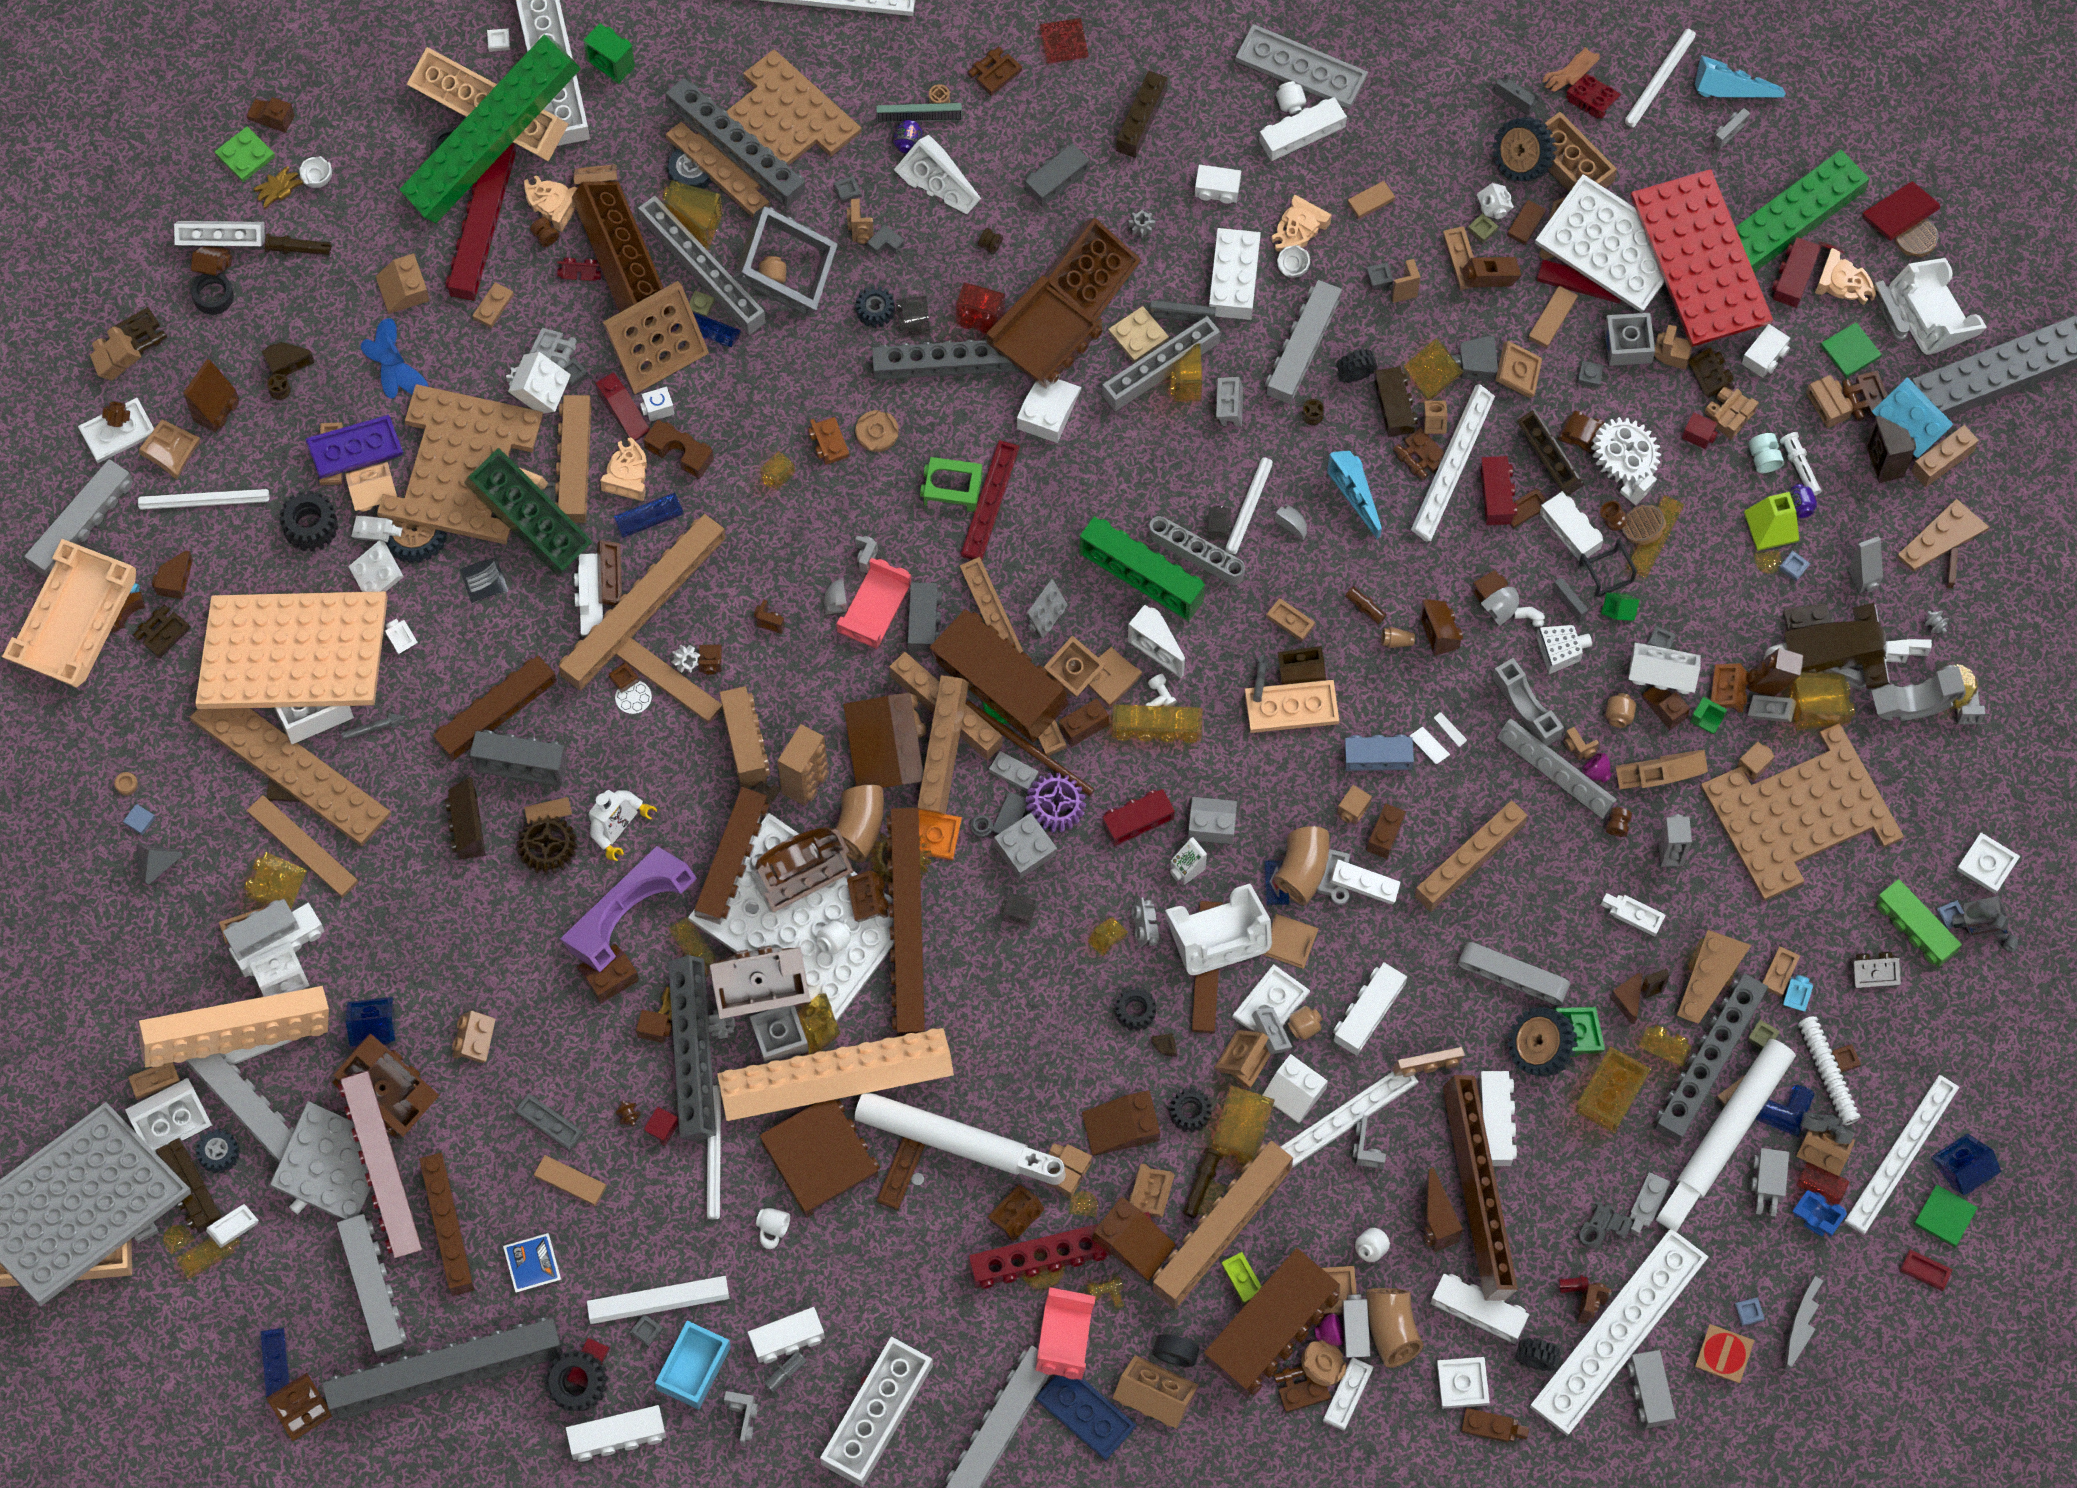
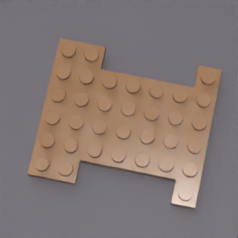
M775 49L743 73V78L755 89L726 111L730 118L741 123L744 130L749 134L755 135L764 147H769L778 159L784 160L788 166L815 144L831 157L860 134L862 130L855 121ZM682 122L666 133V139L683 151L686 157L692 160V163L695 162L702 172L707 173L710 179L752 218L755 212L763 206L769 207V201L757 191L761 186L700 133H693Z
M416 384L405 418V425L425 429L405 498L383 494L377 512L378 517L507 545L511 529L501 519L492 518L493 512L464 482L498 447L508 457L511 448L533 453L543 412Z
M1840 723L1819 733L1822 742L1828 752L1754 785L1750 784L1743 769L1739 767L1702 783L1700 786L1763 901L1804 884V879L1795 864L1869 830H1873L1882 848L1904 838Z

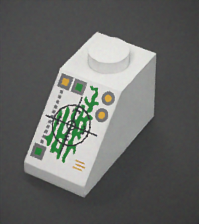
M1193 837L1173 857L1170 864L1171 875L1176 881L1180 880L1184 885L1206 869L1207 853Z

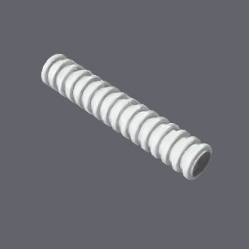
M1814 1016L1805 1018L1798 1026L1802 1028L1801 1033L1805 1035L1804 1040L1808 1041L1806 1045L1808 1048H1811L1809 1051L1813 1054V1060H1816L1815 1065L1819 1067L1818 1072L1822 1073L1821 1079L1825 1080L1824 1085L1828 1087L1826 1090L1828 1093H1831L1829 1097L1833 1099L1832 1104L1836 1105L1835 1111L1839 1112L1838 1117L1842 1118V1125L1855 1123L1861 1116L1857 1113V1107H1854L1855 1102L1851 1100L1852 1095L1848 1094L1849 1088L1845 1087L1846 1082L1842 1081L1844 1077L1839 1074L1841 1070L1837 1068L1838 1063L1834 1062L1835 1057L1831 1055L1832 1050L1828 1049L1829 1043L1825 1042L1826 1037L1823 1036V1030H1820L1821 1025L1817 1023L1818 1018Z

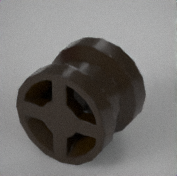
M987 227L979 238L978 246L987 248L990 253L995 254L1003 241V235L1000 233L995 234L992 229Z
M274 374L269 377L267 387L270 396L276 400L286 399L291 393L287 377L283 374Z
M1317 399L1307 400L1303 405V421L1308 425H1318L1321 423L1324 416L1323 403Z

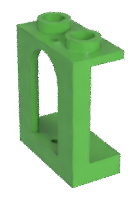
M930 457L929 465L925 464L924 477L927 478L926 484L921 485L920 497H924V505L928 504V500L967 505V511L975 512L983 474L982 464ZM938 470L972 474L969 492L935 487L931 483L933 473Z

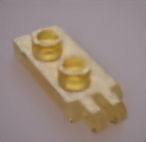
M688 917L669 928V932L686 956L691 955L704 959L705 966L714 963L713 961L716 960L714 954L692 922L688 920ZM705 967V976H706V975L709 974V972H708L707 968Z
M211 1237L177 1257L176 1260L189 1280L234 1253V1247L241 1242L239 1238H236L220 1248Z

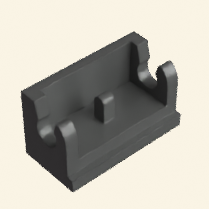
M1505 73L1503 80L1499 79L1496 82L1494 94L1529 117L1541 102V95L1538 93L1535 96L1511 81L1509 79L1510 75Z

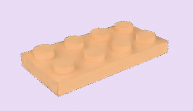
M1334 680L1266 686L1263 688L1261 702L1253 701L1255 688L1245 689L1250 733L1339 724Z

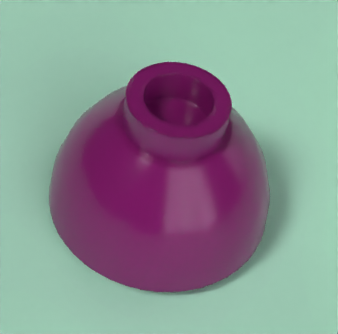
M1598 753L1584 765L1582 773L1593 781L1600 780L1602 783L1606 782L1612 776L1610 760L1606 753Z
M1329 1314L1321 1321L1318 1327H1315L1318 1341L1323 1340L1332 1346L1342 1345L1344 1341L1343 1330L1336 1314Z

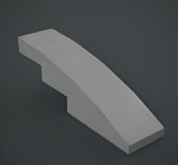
M1816 1276L1799 1305L1791 1327L1786 1349L1784 1368L1786 1372L1790 1371L1815 1331V1328L1808 1323L1819 1307V1304L1812 1299L1823 1280Z

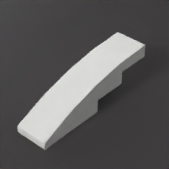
M1907 639L1888 641V655L1885 660L1886 662L1906 663L1909 655L1928 656L1931 650V640ZM1862 663L1852 666L1854 668H1863Z

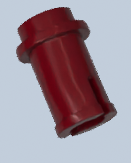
M1583 1275L1576 1278L1559 1279L1561 1294L1579 1291L1584 1293L1589 1285L1588 1277H1583Z

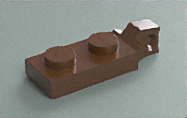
M1466 1408L1461 1433L1508 1443V1441L1514 1442L1515 1437L1527 1440L1529 1427L1518 1425V1420L1510 1417Z

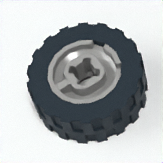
M678 148L677 151L671 154L667 164L668 177L671 184L672 180L678 183L680 189L677 190L684 188L702 191L709 187L708 185L712 183L710 176L701 171L695 162L692 163V160L688 159L683 151Z

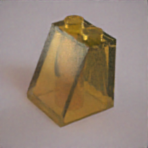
M672 180L669 188L666 187L663 193L664 206L706 250H709L723 215L720 194Z
M1801 672V675L1789 686V696L1796 701L1793 715L1797 730L1828 727L1839 723L1840 725L1849 724L1852 716L1855 715L1854 704L1849 701L1850 685L1848 682H1845L1844 675Z
M1231 1085L1213 1140L1212 1149L1222 1153L1224 1157L1229 1155L1237 1157L1238 1161L1245 1164L1249 1161L1254 1162L1258 1157L1256 1153L1263 1144L1273 1114L1275 1099Z

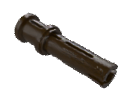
M271 233L266 234L265 252L267 253L279 251L283 252V254L300 252L331 255V242L291 239L289 235L279 237L271 236Z
M1205 1148L1203 1151L1205 1155L1201 1165L1197 1166L1196 1173L1198 1175L1182 1211L1185 1216L1193 1217L1194 1219L1197 1217L1211 1179L1216 1177L1217 1173L1215 1171L1218 1163L1224 1157L1222 1153L1211 1148Z

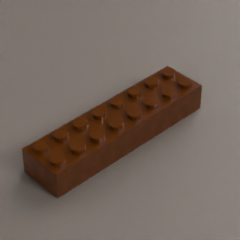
M619 181L582 182L573 194L572 199L618 310L622 312L664 288ZM671 306L665 308L664 315L671 312ZM653 316L645 320V325H649L653 321ZM677 323L671 327V331L677 325ZM635 327L627 329L629 335L634 332ZM660 334L654 335L653 338H660Z

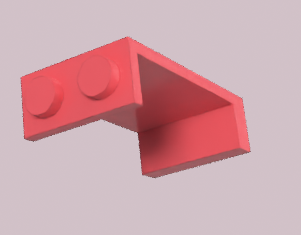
M871 558L869 561L870 569L845 617L840 616L837 622V632L878 649L911 585V574L903 568L890 566L882 559L876 560Z
M1049 1287L1045 1300L1035 1371H1040L1047 1375L1055 1374L1065 1376L1068 1379L1082 1380L1086 1368V1363L1084 1362L1095 1296Z

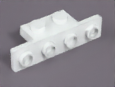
M597 553L580 554L579 573H574L575 586H579V593H575V607H580L581 636H588L591 628L603 620V605L599 603Z

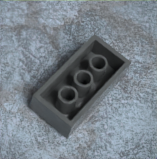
M483 730L482 732L476 731L470 753L475 772L563 786L568 760L565 747L558 742L549 741L545 743L540 742L536 738L521 739L513 734L498 735L492 731Z

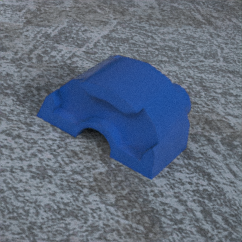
M1807 1190L1794 1208V1216L1806 1221L1804 1226L1815 1234L1823 1236L1824 1233H1827L1829 1237H1832L1846 1217V1210L1838 1204L1828 1205L1825 1203L1826 1198L1823 1195Z

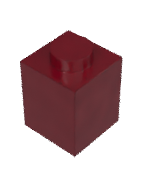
M1693 413L1684 430L1682 439L1706 450L1708 444H1713L1717 438L1718 432L1715 431L1717 423L1697 413Z

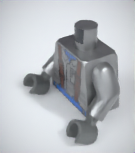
M1999 896L1965 903L1964 914L1952 916L1955 929L1967 927L1971 936L1993 935L2000 941L2002 939L2005 940L2004 949L2009 952H2015L2018 946V939L2014 935H2007L2009 934V920Z

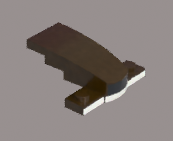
M1875 603L1853 607L1855 621L1820 624L1785 631L1787 650L1803 655L1801 672L1812 669L1820 672L1838 666L1842 670L1862 663L1867 689L1890 684L1885 660L1888 655V641L1884 628L1879 623Z

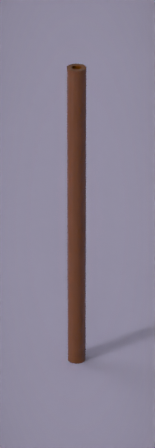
M969 700L965 703L1000 734L1054 772L1060 773L1061 777L1064 778L1068 775L1070 783L1072 780H1076L1075 786H1082V791L1088 796L1093 794L1095 789Z

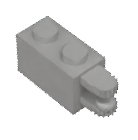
M1761 1148L1759 1154L1754 1156L1753 1169H1757V1175L1752 1178L1751 1191H1755L1756 1214L1762 1213L1763 1200L1771 1201L1770 1216H1776L1778 1202H1783L1786 1195L1789 1152Z

